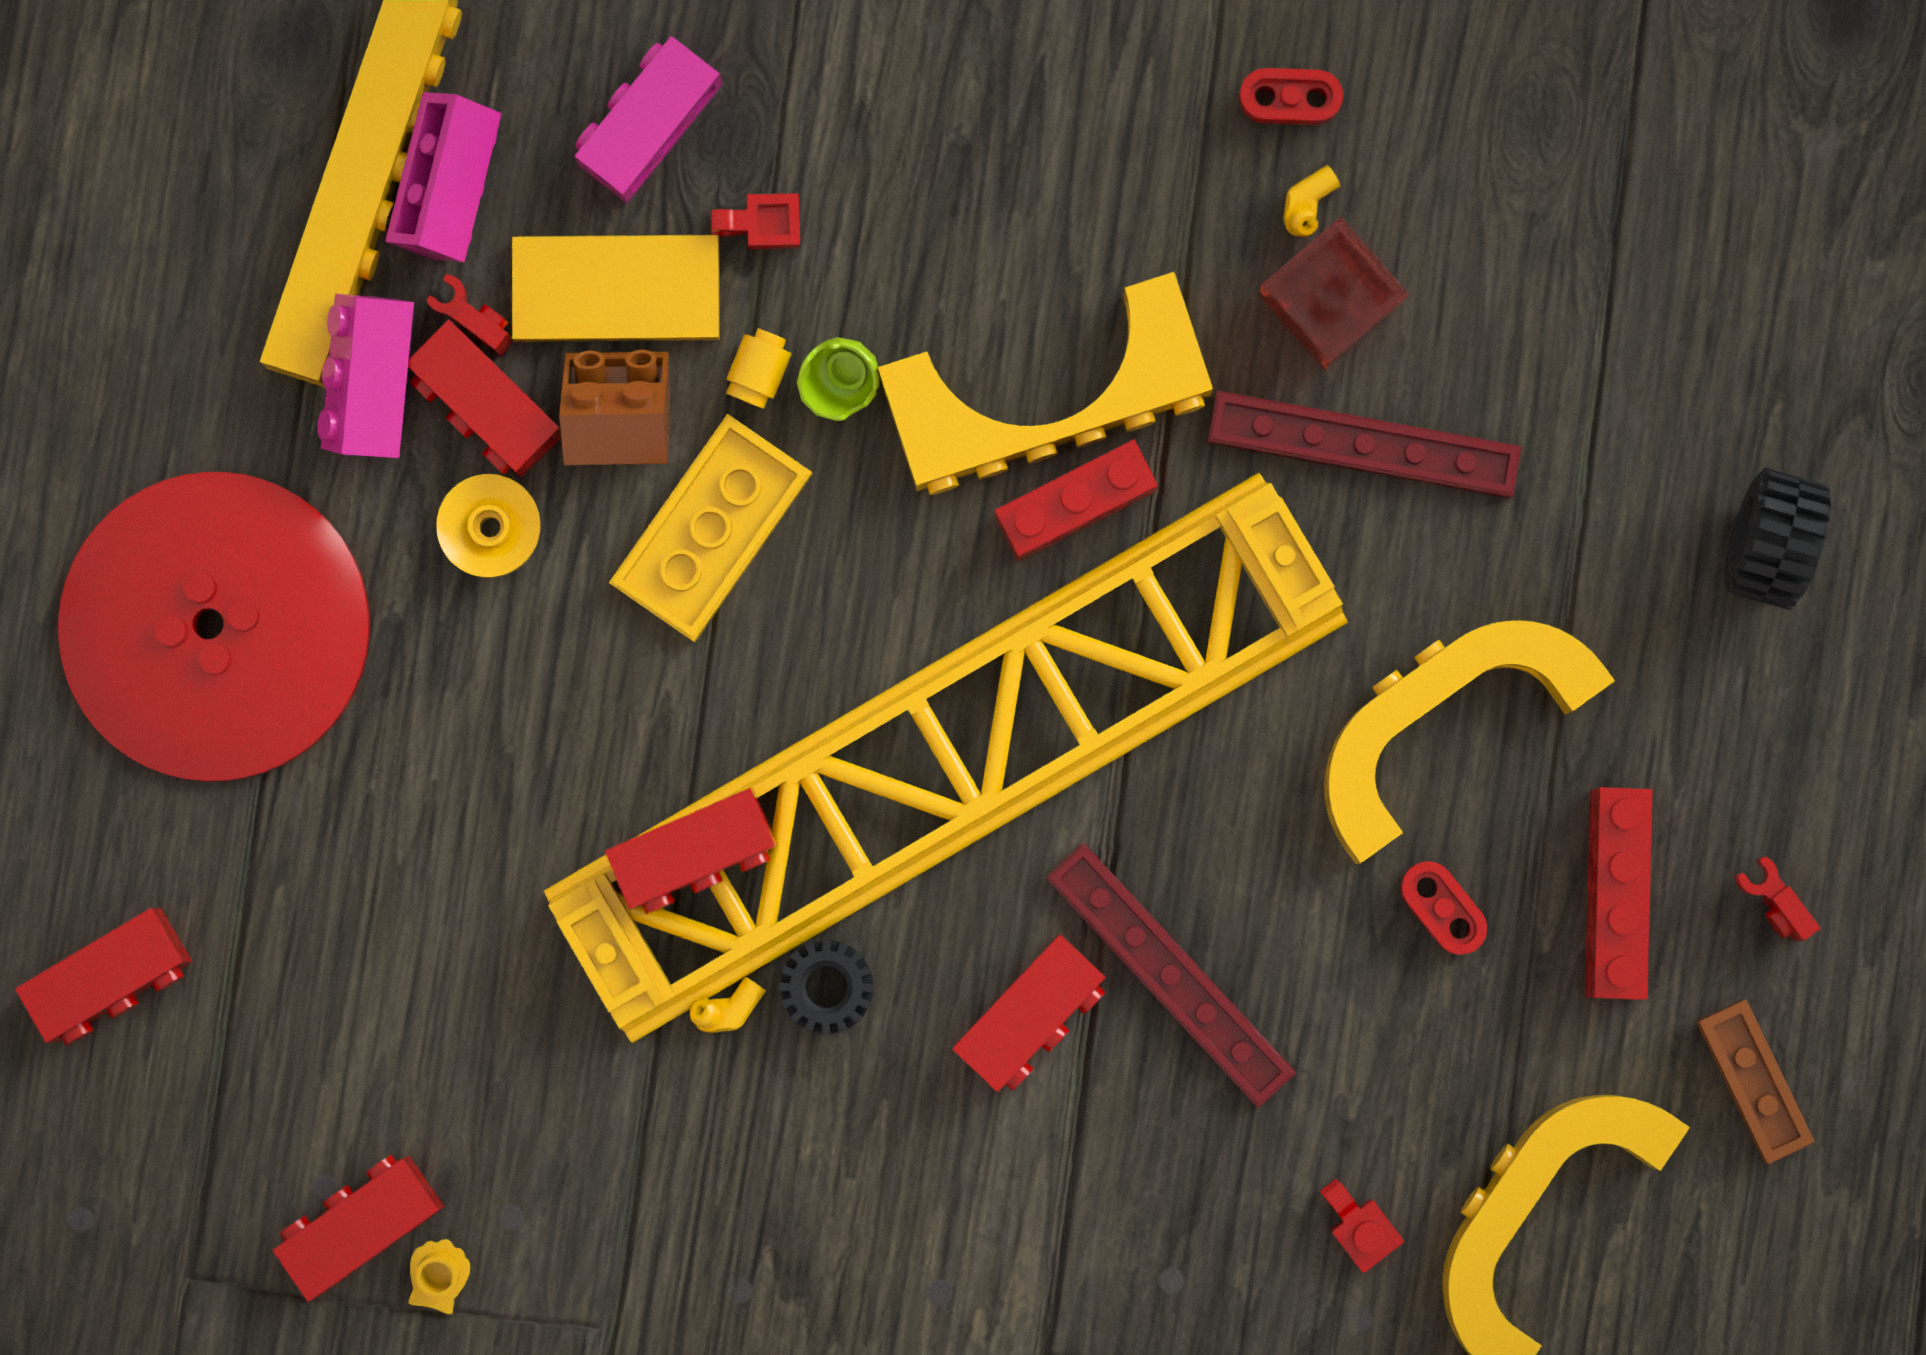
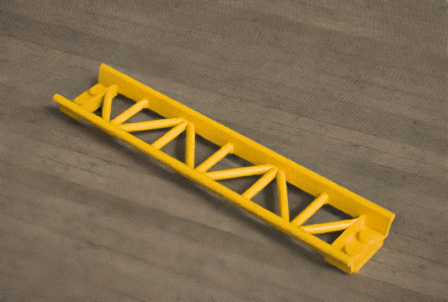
M1257 473L638 835L640 836L745 789L753 788L758 798L779 785L771 830L778 847L768 851L771 860L766 862L756 925L724 870L719 872L723 881L710 887L737 935L662 908L647 915L642 906L636 909H629L624 896L617 893L612 884L617 879L606 854L545 889L544 893L549 900L548 906L608 1012L611 1013L619 1029L621 1028L631 1043H634L690 1010L696 1000L701 998L709 999L745 976L750 975L1346 625L1348 621L1342 610L1343 603L1282 497L1278 496L1271 483L1265 482L1261 474ZM1220 527L1225 536V543L1204 661L1153 575L1151 567ZM1243 566L1279 628L1227 658L1241 568ZM1132 579L1186 671L1055 625V623ZM1044 643L1174 690L1097 734ZM1004 654L980 792L926 699ZM1026 654L1079 746L1002 790L1024 655ZM908 710L962 803L830 755ZM819 774L949 820V822L872 866ZM801 784L849 866L854 878L777 922ZM634 921L724 954L671 985Z

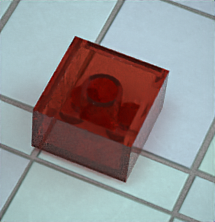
M1342 217L1337 219L1261 285L1258 292L1261 299L1324 371L1330 368L1400 308L1409 296L1407 291Z

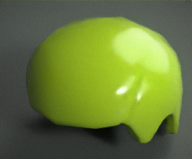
M836 337L822 342L802 362L796 382L802 402L816 416L834 421H843L855 412L867 407L876 396V390L880 385L881 377L876 357L861 342Z

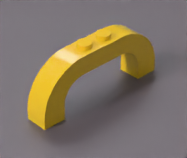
M1503 621L1482 626L1468 632L1447 647H1444L1442 642L1437 640L1414 657L1420 665L1405 677H1402L1399 671L1395 670L1374 685L1372 689L1377 694V697L1358 710L1342 728L1332 746L1325 770L1324 796L1329 820L1337 838L1354 863H1362L1403 833L1381 802L1375 783V770L1379 755L1391 738L1485 671L1496 668H1513L1532 675L1544 685L1563 713H1570L1615 681L1596 655L1579 640L1555 627L1531 621Z
M1592 1095L1567 1101L1547 1111L1524 1132L1514 1147L1507 1143L1501 1149L1490 1167V1170L1496 1174L1485 1190L1477 1187L1461 1209V1213L1466 1218L1452 1239L1443 1269L1442 1292L1447 1318L1456 1338L1468 1355H1536L1542 1346L1514 1327L1503 1316L1497 1306L1493 1293V1274L1502 1252L1565 1160L1586 1146L1606 1143L1623 1148L1650 1168L1661 1171L1690 1128L1663 1109L1644 1101L1616 1095Z

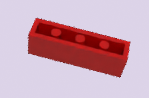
M1600 787L1590 790L1585 997L1647 1000L1653 789Z

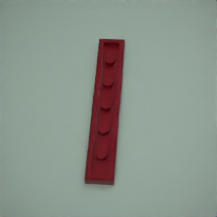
M1218 390L1215 395L1207 439L1209 444L1509 499L1514 494L1522 446Z
M1085 843L1081 844L1046 877V880L1257 1108L1296 1074L1293 1068Z

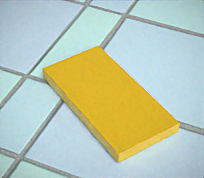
M719 236L512 237L513 341L720 340Z
M727 414L609 583L695 643L813 475L812 472Z

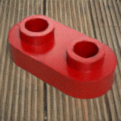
M1258 69L1245 78L1239 92V103L1242 111L1248 118L1259 123L1324 124L1336 116L1343 101V89L1340 82L1334 75L1323 70ZM1260 90H1267L1273 95L1274 102L1268 106L1260 105L1255 99V94ZM1311 92H1319L1323 95L1325 104L1321 107H1312L1308 104L1306 96Z
M1431 861L1420 862L1407 869L1400 883L1402 899L1437 944L1446 952L1456 955L1469 954L1477 950L1483 944L1487 935L1486 919L1451 873L1441 864ZM1422 878L1431 879L1435 885V892L1429 898L1420 896L1417 891V884ZM1457 918L1464 920L1468 927L1466 935L1461 939L1453 937L1449 930L1451 922Z

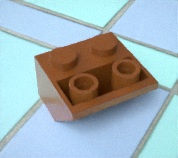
M636 350L633 352L605 353L584 351L581 353H566L559 413L564 465L668 464L670 438L669 351L651 352L648 350Z

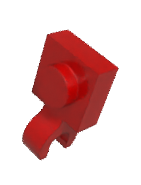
M799 193L747 194V210H711L712 235L730 237L748 234V249L800 248Z
M446 274L443 280L450 287L454 288L455 296L449 303H440L430 295L427 299L430 307L437 314L447 316L455 321L461 328L502 357L513 342L509 334L504 331L509 322L485 304L479 311L468 304L467 291L464 285L455 276Z
M1764 856L1756 860L1758 866L1764 872V878L1760 884H1752L1744 873H1738L1734 876L1735 882L1741 891L1748 895L1764 897L1762 900L1770 909L1765 913V917L1783 939L1790 936L1793 941H1805L1821 929L1790 886H1785L1782 882L1775 864L1769 858Z
M1334 1179L1320 1190V1193L1341 1219L1339 1223L1330 1229V1232L1363 1274L1405 1242L1371 1198L1358 1207L1354 1199L1337 1179Z

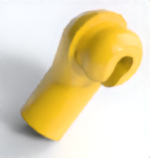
M1328 165L1288 190L1283 220L1290 234L1308 237L1318 228L1319 221L1316 220L1318 200L1340 187L1338 178Z

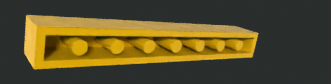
M383 0L260 362L266 368L325 387L322 371L324 362L330 354L331 335L327 328L329 310L334 305L335 293L359 295L364 279L370 281L374 276L379 261V251L374 250L380 231L387 232L395 205L394 202H391L397 182L400 183L422 94L423 92H428L430 86H438L445 67V58L440 56L446 38L453 39L460 25L462 10L457 8V0Z

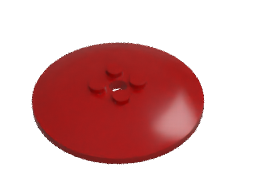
M201 472L167 479L139 491L113 509L94 528L77 553L65 581L58 616V641L65 676L74 698L95 729L111 745L145 767L183 779L206 782L245 779L269 772L287 764L315 745L334 726L355 694L363 674L370 639V611L362 574L353 554L334 526L317 509L287 489L260 478L228 472ZM208 610L218 611L223 618V629L213 639H203L196 629L198 617Z

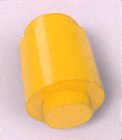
M759 328L754 337L744 334L726 378L727 381H730L726 394L764 409L768 398L774 399L792 353L783 349L786 340Z

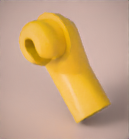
M745 976L731 998L710 1000L701 998L696 1000L690 1008V1018L699 1030L707 1033L737 1030L743 1026L766 990Z

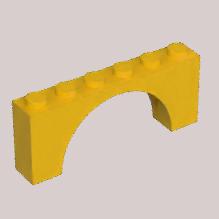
M1171 272L1125 287L1123 299L1128 320V340L1121 367L1112 383L1095 402L1081 412L1059 422L1038 426H1018L995 421L977 413L966 406L947 388L936 372L928 352L878 367L880 380L916 490L928 488L930 495L943 493L958 487L957 478L977 472L979 479L989 478L1007 471L1006 462L1026 456L1028 463L1042 461L1058 454L1055 446L1075 440L1078 448L1088 446L1106 439L1105 430L1123 424L1126 431L1129 432L1155 423L1154 414L1174 409L1175 415L1179 416L1203 408L1205 406L1203 399L1210 397L1213 387L1175 273Z

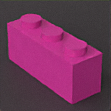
M672 36L663 46L656 43L650 48L639 65L643 70L631 86L624 83L617 89L607 105L611 110L599 126L595 123L590 124L575 144L579 151L574 157L579 167L625 203L631 200L723 85L720 73Z
M423 92L385 242L429 259L465 262L502 113L457 94Z
M335 293L334 305L330 308L327 318V328L331 335L330 354L324 362L322 371L323 384L326 387L325 407L319 415L317 425L318 435L321 439V449L344 455L399 458L414 302L393 298Z

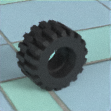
M1766 467L1762 469L1753 479L1745 494L1731 534L1724 568L1725 586L1728 593L1786 610H1791L1802 599L1814 576L1828 531L1831 515V497L1828 485Z

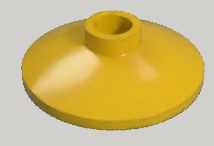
M481 474L463 480L446 495L439 508L436 529L443 552L455 566L474 576L493 578L517 570L530 558L539 541L541 521L535 501L523 486L505 476ZM488 519H496L500 523V530L493 537H486L482 533V525Z

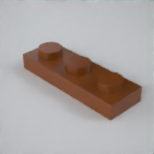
M1741 999L1697 1020L1698 1028L1763 1163L1770 1164L1814 1143L1815 1141L1747 1000Z

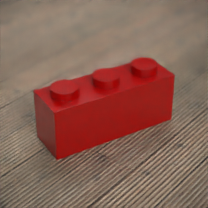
M449 319L409 359L408 367L415 375L408 382L430 403L438 396L452 410L445 418L466 439L475 432L488 445L482 454L503 475L511 468L522 478L561 438L560 427Z
M1134 439L995 510L994 517L1017 562L1155 493L1158 484Z
M748 788L605 850V854L629 909H636L642 906L647 915L674 903L671 895L672 892L691 885L695 894L722 882L723 880L719 872L739 864L743 873L770 861L771 858L768 851L778 847V844L754 789Z
M150 908L18 986L15 990L45 1042L53 1043L63 1040L64 1044L69 1046L93 1032L94 1030L90 1023L102 1015L108 1013L110 1018L114 1019L137 1006L139 1002L135 996L149 987L153 986L155 991L159 992L181 980L184 975L180 969L190 964L192 960L162 908Z
M1059 934L952 1047V1050L997 1092L1004 1085L1013 1091L1034 1069L1027 1061L1035 1052L1042 1047L1049 1053L1070 1031L1063 1024L1076 1009L1085 1015L1105 994V991L1099 984L1106 977Z
M392 1155L388 1156L366 1172L371 1181L356 1192H353L350 1186L347 1185L322 1203L327 1209V1212L310 1223L305 1215L279 1233L284 1242L272 1251L307 1302L322 1295L445 1208L410 1156L402 1158L398 1162Z

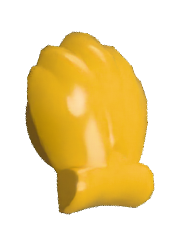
M448 1239L437 1243L428 1241L423 1246L415 1249L410 1262L413 1291L408 1303L452 1314L454 1298L463 1289L470 1274V1262L465 1257L464 1251L461 1248H455Z

